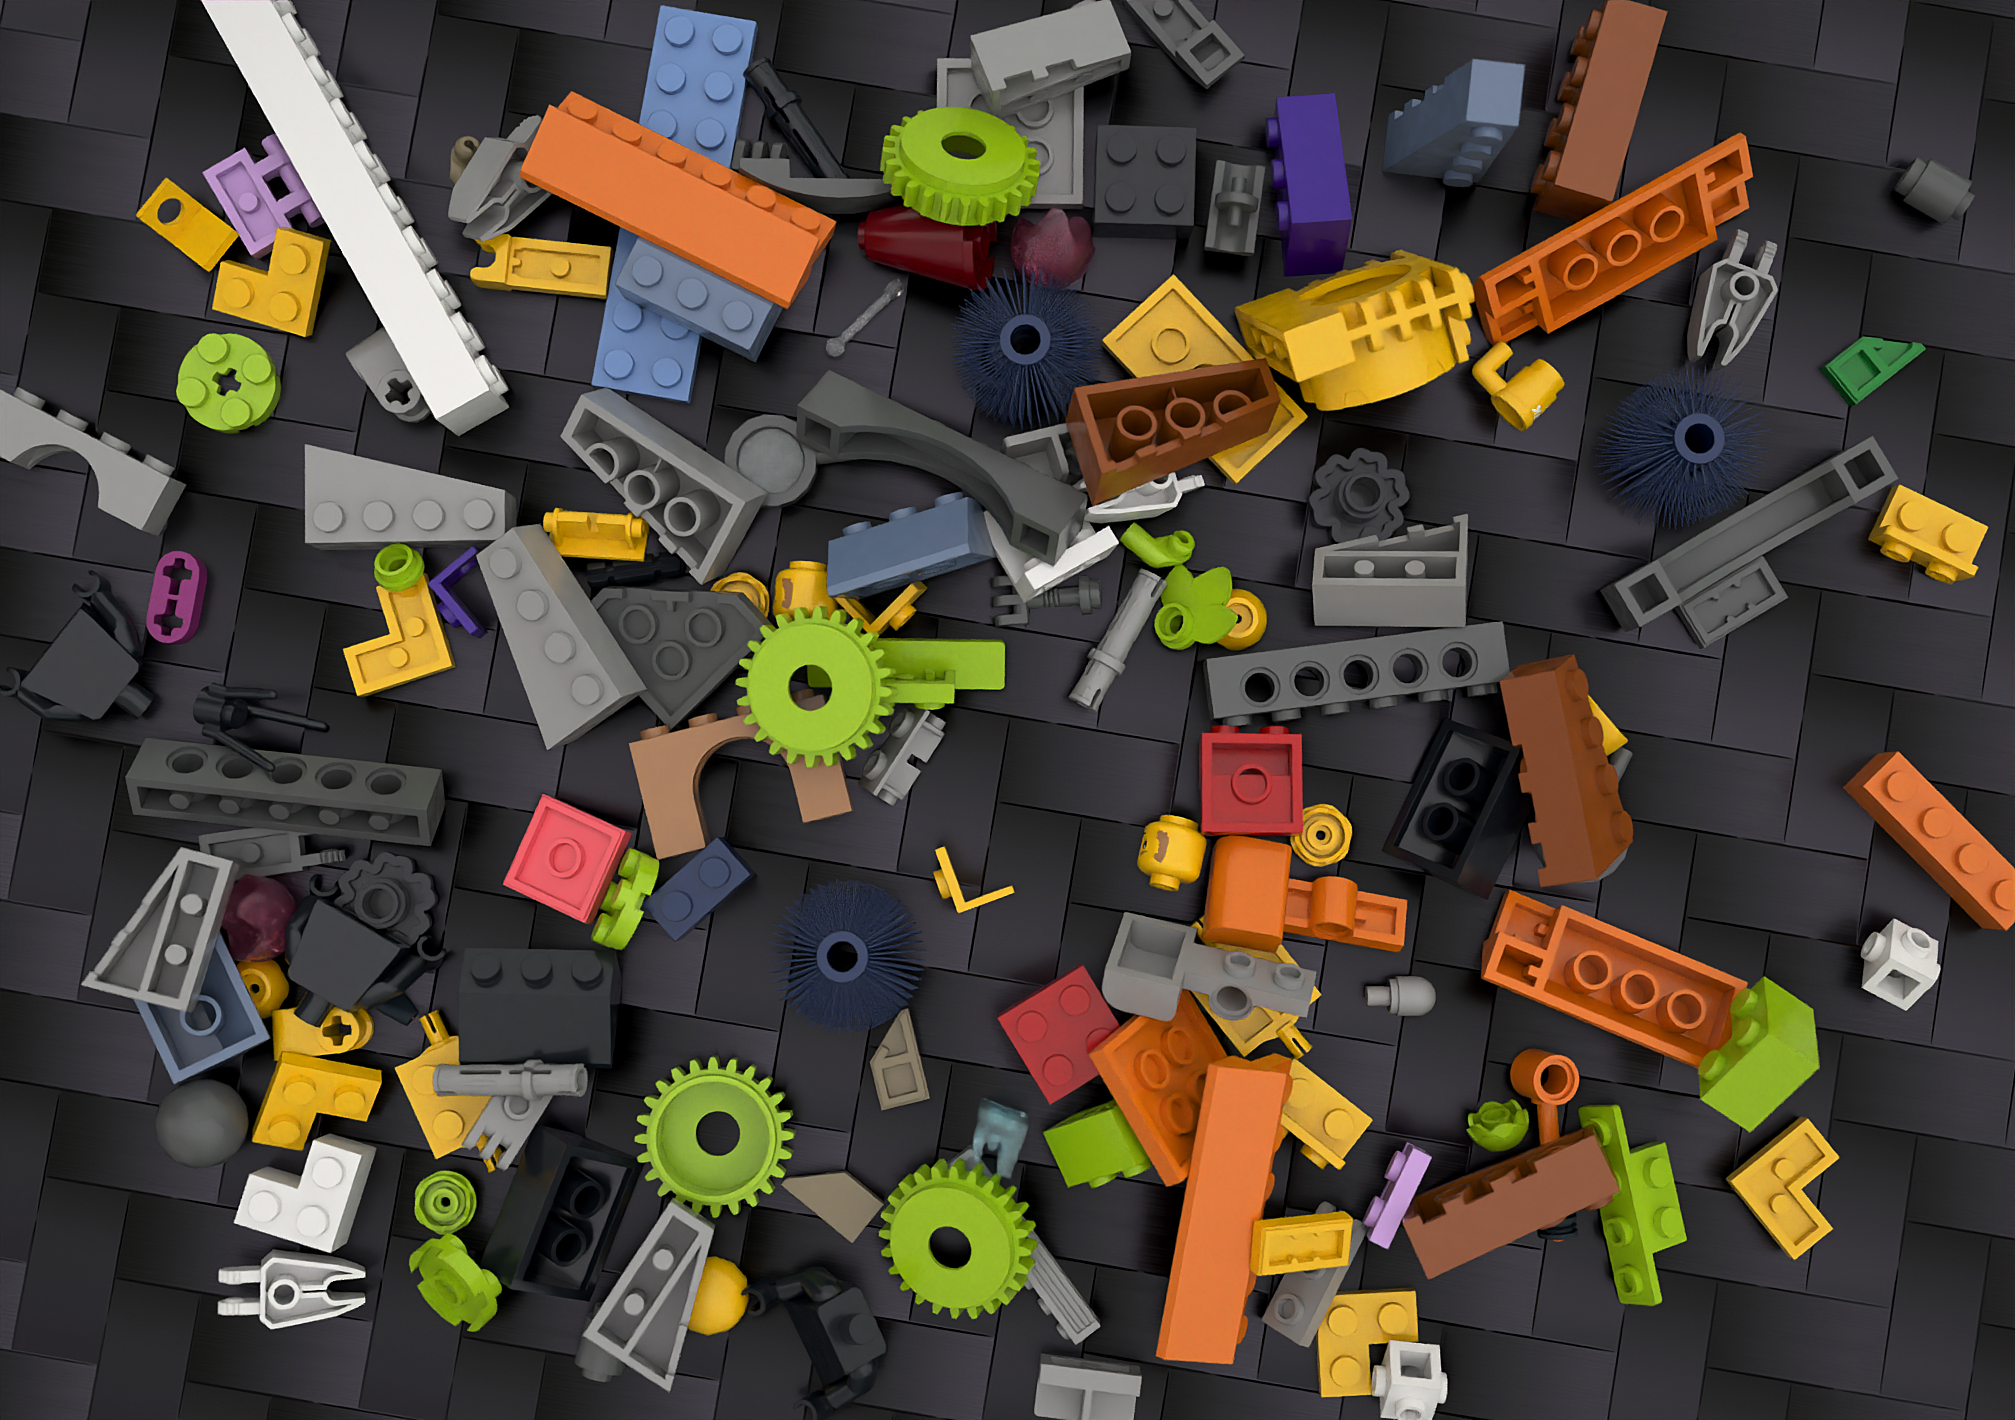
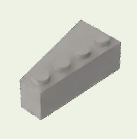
M609 388L581 394L560 436L604 483L610 482L626 499L624 504L636 517L642 516L660 535L658 540L671 554L677 553L691 568L689 573L701 585L725 574L768 492Z

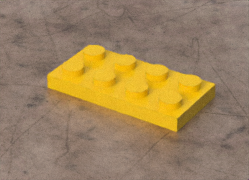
M1174 274L1101 342L1102 346L1133 379L1254 360ZM1276 382L1275 385L1281 401L1268 433L1208 457L1234 486L1308 418L1305 412Z

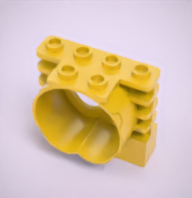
M1398 250L1390 254V261L1379 262L1370 260L1364 262L1363 267L1350 271L1345 269L1337 272L1332 277L1309 282L1308 286L1298 291L1287 288L1234 307L1247 352L1256 359L1266 358L1271 368L1299 382L1305 402L1316 403L1318 410L1330 411L1373 403L1402 394L1449 371L1456 363L1468 361L1469 356L1466 346L1470 345L1471 337L1465 319L1471 318L1469 304L1474 302L1473 288L1468 276L1465 273L1460 274L1457 268Z

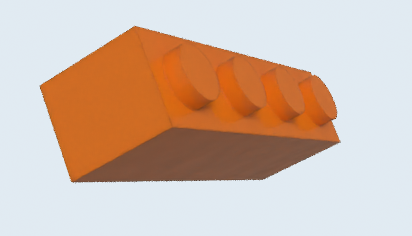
M1899 751L1877 753L1843 787L1982 929L2007 931L2015 923V868Z

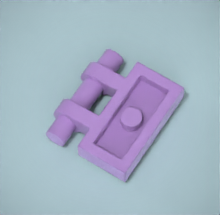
M272 134L262 141L268 157L256 163L252 154L246 148H243L202 172L250 255L256 260L272 252L278 227L285 226L295 229L290 221V218L302 213L310 227H317L325 222L276 134ZM278 176H281L290 191V194L280 200L277 199L268 181Z

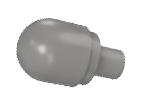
M1395 976L1394 979L1387 980L1386 986L1365 987L1366 1006H1387L1388 1013L1395 1014L1396 1016L1424 1015L1433 1008L1436 1001V992L1433 985L1427 979L1419 976Z

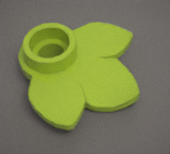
M1182 564L1176 565L1165 579L1168 584L1161 594L1163 607L1158 611L1155 618V631L1160 641L1171 649L1183 650L1190 647L1195 641L1203 644H1212L1221 640L1230 633L1238 620V615L1232 609L1226 607L1232 593V578L1229 569L1224 566L1217 567L1193 578L1191 572Z

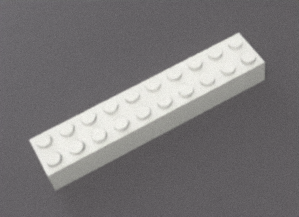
M201 0L436 420L460 436L510 408L502 395L509 391L505 380L494 364L491 366L484 355L480 356L479 351L483 350L485 345L471 322L467 323L460 312L456 313L455 309L462 305L447 280L443 281L436 269H431V267L438 264L433 252L423 238L420 239L410 225L414 222L410 211L401 197H396L387 182L391 178L378 156L372 154L363 141L367 139L365 131L352 112L349 113L340 98L344 97L330 71H325L317 58L321 54L305 28H301L294 17L297 11L291 0Z

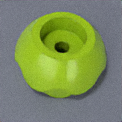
M1512 1099L1504 1104L1489 1101L1484 1103L1477 1113H1469L1468 1123L1470 1128L1466 1130L1470 1138L1478 1146L1492 1152L1505 1151L1517 1146L1523 1140L1529 1126L1528 1112L1526 1109L1523 1110L1518 1102Z
M438 1171L423 1179L417 1186L415 1191V1216L422 1225H425L437 1234L454 1233L465 1227L473 1218L477 1204L476 1192L471 1182L463 1175L454 1171ZM444 1197L450 1199L449 1206L443 1205L442 1199Z

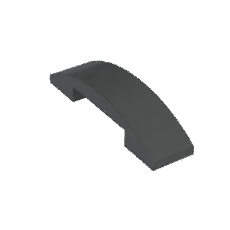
M1121 0L1166 54L1205 89H1208L1245 59L1243 52L1213 19L1211 22H1208L1190 0Z
M739 158V174L819 213H861L888 208L904 202L901 196H893L891 194L892 184H885L883 179L790 178L789 159Z

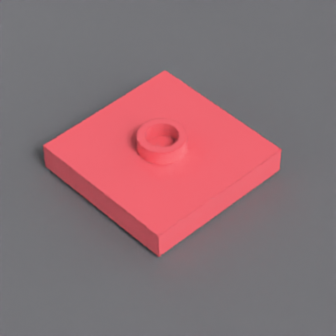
M542 794L503 885L583 923L592 925L632 833L552 796Z

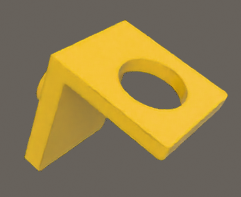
M168 178L162 181L136 214V217L208 272L212 270L239 236L238 232ZM167 199H178L181 204L178 217L169 223L160 222L157 216L160 205Z
M921 581L910 584L878 618L860 600L833 598L853 618L864 620L863 629L867 633L876 631L881 635L890 626L895 631L898 630L915 614L917 610L911 604L927 587Z
M946 847L935 850L942 868L933 872L943 900L950 897L953 898L958 913L1015 893L1013 886L1010 885L965 901Z

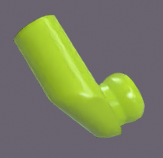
M1135 522L1119 539L1123 545L1153 568L1181 565L1190 559L1195 547L1194 538L1187 531L1177 530L1173 535L1153 538Z

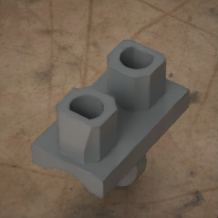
M1216 160L1204 250L1253 256L1265 166H1245Z

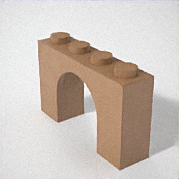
M813 689L790 693L795 704L805 710H817L827 703V698L824 695L814 696ZM750 705L737 707L738 716L720 721L718 720L717 713L691 718L688 720L690 728L672 733L670 732L669 725L650 728L640 732V741L629 743L657 860H665L700 851L711 843L699 796L701 772L710 756L720 747L736 740L754 739L756 733L761 729L758 723L745 725L743 721L752 713ZM770 738L764 740L769 745L773 742ZM785 749L780 754L787 763L788 750ZM838 752V764L827 767L823 756H821L818 766L812 768L806 767L805 755H802L798 763H787L791 772L803 823H811L855 812L840 752Z

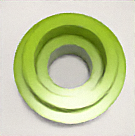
M392 544L383 548L376 556L374 575L379 585L385 590L402 591L418 582L423 575L425 565L421 555L415 549L405 544Z

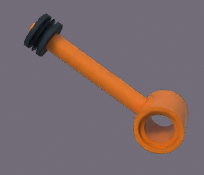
M1535 1048L1524 1050L1514 1059L1510 1070V1078L1514 1089L1520 1095L1530 1098L1531 1103L1537 1104L1540 1145L1560 1138L1557 1105L1568 1102L1575 1095L1579 1085V1073L1575 1064L1565 1056ZM1547 1067L1548 1079L1543 1086H1541V1074L1543 1070ZM1576 1213L1566 1216L1563 1222L1543 1230L1538 1229L1537 1236L1541 1239L1563 1241L1577 1237Z

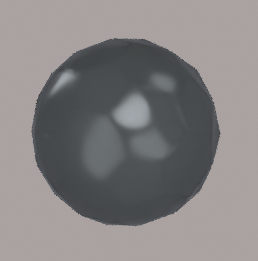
M194 1079L179 1084L161 1102L155 1118L156 1138L164 1154L174 1162L190 1169L210 1168L225 1163L244 1143L249 1128L247 1107L240 1094L230 1085L215 1079Z

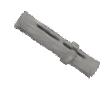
M1140 568L1131 589L1120 605L1097 649L1092 648L1087 658L1090 661L1069 696L1071 700L1077 701L1076 703L1093 712H1097L1110 684H1112L1116 675L1121 676L1126 667L1123 662L1151 614L1155 603L1168 583L1165 580L1160 579L1161 577L1148 570Z
M527 1060L524 1064L516 1065L438 1064L433 1074L434 1092H437V1096L518 1095L524 1096L526 1100H540L543 1096L551 1095L581 1097L587 1089L588 1075L586 1068H583V1063L550 1065L544 1064L541 1060Z

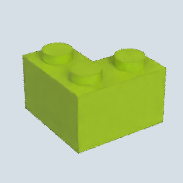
M1765 976L1751 989H1743L1734 998L1730 1006L1732 1038L1721 1049L1711 1050L1703 1058L1698 1068L1700 1099L1749 1132L1754 1130L1820 1067L1813 1009Z
M1114 1098L1107 1103L1074 1113L1043 1132L1068 1187L1088 1182L1091 1188H1096L1115 1179L1118 1176L1117 1172L1122 1171L1124 1177L1129 1178L1152 1166L1149 1156Z

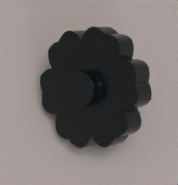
M1357 448L1350 454L1348 459L1342 455L1334 454L1315 472L1313 482L1317 490L1309 496L1307 505L1312 513L1311 518L1314 526L1321 529L1330 528L1329 537L1333 544L1377 535L1379 541L1386 540L1403 524L1404 517L1399 508L1409 500L1410 493L1405 485L1403 472L1398 469H1387V458L1383 453Z
M382 852L375 858L374 862L356 860L350 866L349 871L340 876L338 883L344 895L339 896L334 902L355 913L365 925L382 929L409 946L415 945L422 935L431 929L432 919L426 911L432 909L438 902L437 893L433 889V879L427 873H415V862L409 856H398L394 853Z

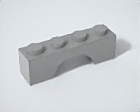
M19 387L16 388L13 395L0 389V457L19 466L31 469L41 460L51 455L63 452L79 453L88 461L95 472L99 487L98 508L142 531L159 536L186 484L171 477L175 469L174 467L148 454L144 461L141 462L128 455L132 447L128 443L106 432H103L100 440L85 432L89 423L61 409L57 417L41 410L46 401Z

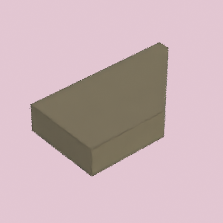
M909 1008L901 1009V1012L870 1061L881 1110L930 1099Z
M848 1171L826 1172V1174L788 1176L781 1184L851 1243L855 1241L884 1205L882 1199Z

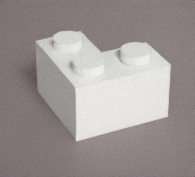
M331 1133L313 1140L302 1177L269 1166L249 1174L234 1223L331 1253L347 1243L377 1148Z

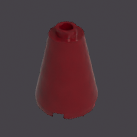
M899 205L871 211L866 221L862 220L859 224L858 246L860 250H865L866 256L870 261L968 290L971 289L972 291L979 290L978 285L982 290H986L988 285L986 278L989 283L991 281L995 258L987 256L990 241L997 242V221L987 223L984 226L953 225L924 217L912 207Z

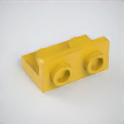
M1899 484L1892 487L1868 540L1881 545L1880 551L1885 556L1900 562L1912 560L1927 567L1925 573L1929 577L1943 583L1953 584L1955 581L1975 576L1978 567L1973 565L1972 561L1986 534L1988 526Z
M1292 1056L1289 1076L1292 1077L1293 1087L1289 1099L1284 1104L1280 1123L1284 1129L1283 1138L1290 1131L1305 1143L1299 1151L1317 1166L1324 1169L1328 1163H1331L1338 1170H1341L1346 1163L1343 1158L1373 1120Z

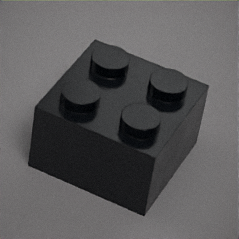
M1097 125L1093 237L1190 240L1194 226L1196 128Z

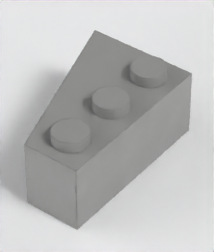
M1085 0L1067 10L970 36L971 69L989 113L999 119L1129 69L1132 53L1110 0Z
M180 848L142 900V905L125 928L118 933L111 943L112 946L81 985L194 1013L240 865L231 860Z

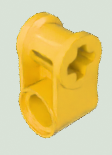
M332 1007L320 1028L312 1026L295 1016L294 1011L296 1008L271 1010L274 1061L279 1060L282 1051L319 1057L326 1054H339L364 1047L374 1034L375 1025L373 1018L366 1009L362 1008L359 1011L346 1012L338 1007ZM339 1024L351 1025V1034H339Z

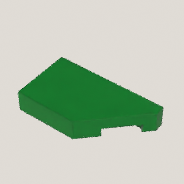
M1863 336L1823 366L1820 371L1849 407H1852L1926 348L1922 343L1883 341L1881 338Z

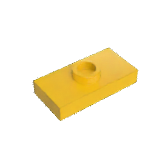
M1345 1211L1254 1221L1250 1269L1257 1276L1348 1266L1353 1218Z

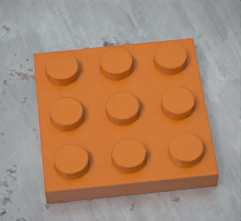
M1182 989L1175 1017L1172 1020L1162 1021L1134 1014L1088 1054L1166 1187L1182 1182L1189 1175L1209 1063L1228 1057L1187 989Z

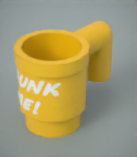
M1498 341L1474 364L1472 375L1491 395L1492 404L1497 412L1514 428L1526 431L1556 401V395L1565 387V384L1560 374L1542 359H1536L1529 367L1524 366L1506 383L1496 370L1513 355V352L1506 343Z

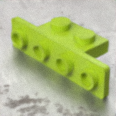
M877 638L873 644L875 650L888 648L890 654L881 660L883 668H896V674L886 678V686L898 689L896 695L885 697L884 704L890 707H894L895 703H915V707L919 709L935 710L943 708L945 703H954L955 689L1001 690L1005 686V642L1003 640ZM807 665L808 685L810 687H832L831 679L825 670L815 665Z
M1586 1105L1580 1107L1578 1114L1581 1127L1585 1128L1593 1124L1619 1181L1620 1192L1612 1195L1614 1200L1611 1203L1599 1208L1619 1301L1622 1304L1657 1305L1662 1302V1296L1652 1253L1687 1241L1666 1142H1650L1629 1149L1621 1109L1618 1105Z

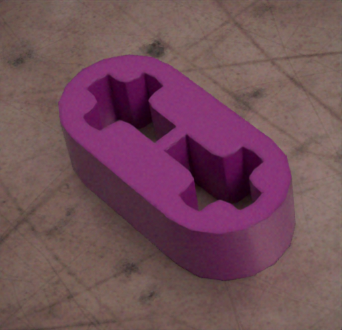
M172 551L165 554L157 564L146 625L150 635L160 642L182 645L190 641L196 634L207 583V569L204 562L197 556L183 551ZM183 561H185L184 567L192 571V576L190 580L184 579L181 581L177 595L179 580L172 578L171 572L173 568L180 569ZM177 601L175 616L183 619V624L181 628H173L171 636H169L170 629L162 626V620L164 616L171 617L173 615Z

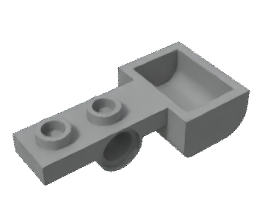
M1124 912L1105 968L1102 984L1103 995L1114 1008L1149 1018L1170 1021L1175 1017L1182 989L1207 994L1212 1011L1226 1020L1235 1021L1246 1018L1251 1014L1254 1005L1307 1018L1317 974L1316 971L1303 969L1291 963L1282 964L1252 957L1244 952H1230L1196 944L1195 939L1198 928Z

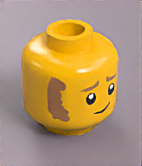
M792 561L789 563V569L780 571L775 579L773 615L775 618L779 614L787 613L795 621V608L806 607L812 618L815 606H826L828 619H830L833 612L837 610L838 602L833 597H829L827 591L828 565L811 561Z
M1161 815L1159 821L1149 823L1146 826L1137 866L1144 874L1151 876L1149 882L1151 886L1176 892L1179 890L1180 884L1194 883L1198 879L1207 845L1206 837L1198 831L1199 824L1178 816Z

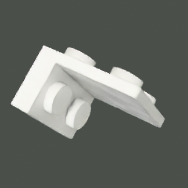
M988 510L983 512L995 555L1024 603L1103 560L1119 544L1109 526L1096 533L1090 522L1084 521L1081 531L1053 567L1011 546L1000 525Z

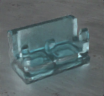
M981 1097L977 1113L979 1121L973 1136V1159L978 1161L981 1158L983 1146L987 1142L990 1150H996L998 1147L997 1175L1010 1179L1029 1127L1028 1114Z

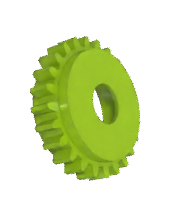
M940 107L927 111L920 110L913 118L903 117L901 126H891L890 136L885 135L880 170L884 171L883 182L885 184H892L891 194L893 196H901L904 200L903 205L912 207L920 215L953 225L984 226L994 221L1004 222L1005 216L1008 213L1017 216L1020 213L1021 206L1028 207L1030 205L1032 196L1036 195L1041 162L1036 160V148L1027 147L1029 139L1026 136H1020L1013 125L1010 126L998 117L976 109ZM946 151L967 153L978 158L960 159L948 154Z
M815 606L812 618L806 607L795 608V621L787 613L777 615L776 620L779 628L776 629L771 625L761 626L760 631L765 640L763 642L749 640L747 646L755 655L753 658H744L739 661L742 667L749 670L748 677L736 679V685L747 688L748 695L738 699L737 704L740 706L750 705L752 711L743 720L745 725L758 723L761 729L756 733L754 739L759 742L770 738L773 742L769 753L772 755L780 754L785 749L788 750L787 763L790 764L798 763L802 755H805L806 767L809 768L818 766L821 756H823L827 767L838 764V752L846 761L856 758L857 754L854 745L856 744L864 750L873 746L868 733H884L886 728L878 719L880 716L893 715L894 713L892 707L884 704L885 697L896 695L898 691L897 688L886 686V678L896 674V668H883L881 662L890 654L889 649L875 650L873 644L876 642L879 634L876 631L864 635L860 633L864 624V620L861 618H854L848 624H845L846 611L842 609L835 610L830 619H828L826 606ZM805 665H815L827 672L832 682V694L829 701L817 710L802 709L795 704L790 696V679L797 669Z
M718 1055L710 1057L708 1068H703L698 1058L691 1060L690 1073L688 1074L680 1066L675 1067L671 1070L675 1081L673 1084L661 1078L656 1083V1086L662 1095L658 1097L649 1094L644 1099L647 1106L652 1108L651 1113H641L637 1117L639 1123L647 1126V1131L635 1136V1142L647 1144V1150L637 1157L638 1162L645 1163L651 1161L653 1166L645 1176L646 1180L650 1181L659 1177L663 1182L657 1194L662 1197L671 1190L676 1194L675 1199L681 1203H684L686 1200L693 1202L692 1210L698 1214L704 1205L710 1206L713 1218L719 1217L723 1205L727 1204L733 1215L738 1214L741 1211V1200L744 1198L752 1207L756 1206L759 1203L757 1193L759 1188L770 1195L775 1189L773 1182L769 1179L770 1175L783 1178L787 1171L778 1163L779 1159H791L794 1151L783 1146V1143L794 1138L796 1135V1130L784 1128L783 1122L793 1116L792 1110L780 1111L777 1105L786 1095L783 1091L771 1095L767 1090L773 1078L768 1076L761 1082L756 1080L754 1076L757 1066L754 1064L745 1072L739 1071V1059L735 1057L729 1061L727 1067H721ZM714 1111L730 1114L737 1121L740 1128V1139L737 1146L725 1155L709 1154L701 1148L697 1141L696 1130L699 1121L706 1114Z
M961 1158L950 1169L945 1159H939L932 1168L927 1164H923L914 1175L909 1173L887 1199L890 1204L882 1211L881 1218L888 1223L879 1231V1237L890 1240L881 1251L882 1256L893 1258L894 1264L888 1270L890 1275H901L904 1281L900 1289L906 1291L911 1288L917 1293L915 1303L920 1305L924 1300L933 1303L932 1310L935 1314H938L943 1307L950 1308L953 1319H957L964 1309L967 1308L971 1319H976L984 1308L989 1314H993L1002 1303L1005 1305L1009 1304L1017 1294V1291L1022 1289L1029 1279L1026 1274L1035 1265L1036 1260L1029 1255L1038 1247V1241L1026 1237L1036 1227L1035 1221L1023 1220L1022 1214L1029 1206L1027 1202L1015 1203L1012 1196L1017 1188L1013 1185L1004 1189L999 1185L1001 1180L999 1172H996L991 1178L983 1175L984 1167L981 1163H978L971 1171L966 1170L965 1161ZM949 1226L965 1234L971 1245V1257L967 1264L959 1268H949L940 1264L934 1258L930 1249V1238L936 1229Z

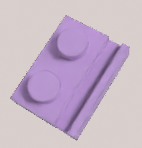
M1406 1142L1402 1152L1397 1150L1393 1155L1384 1178L1388 1179V1182L1380 1198L1374 1196L1362 1222L1367 1225L1366 1236L1368 1239L1386 1249L1389 1248L1432 1158L1427 1152Z

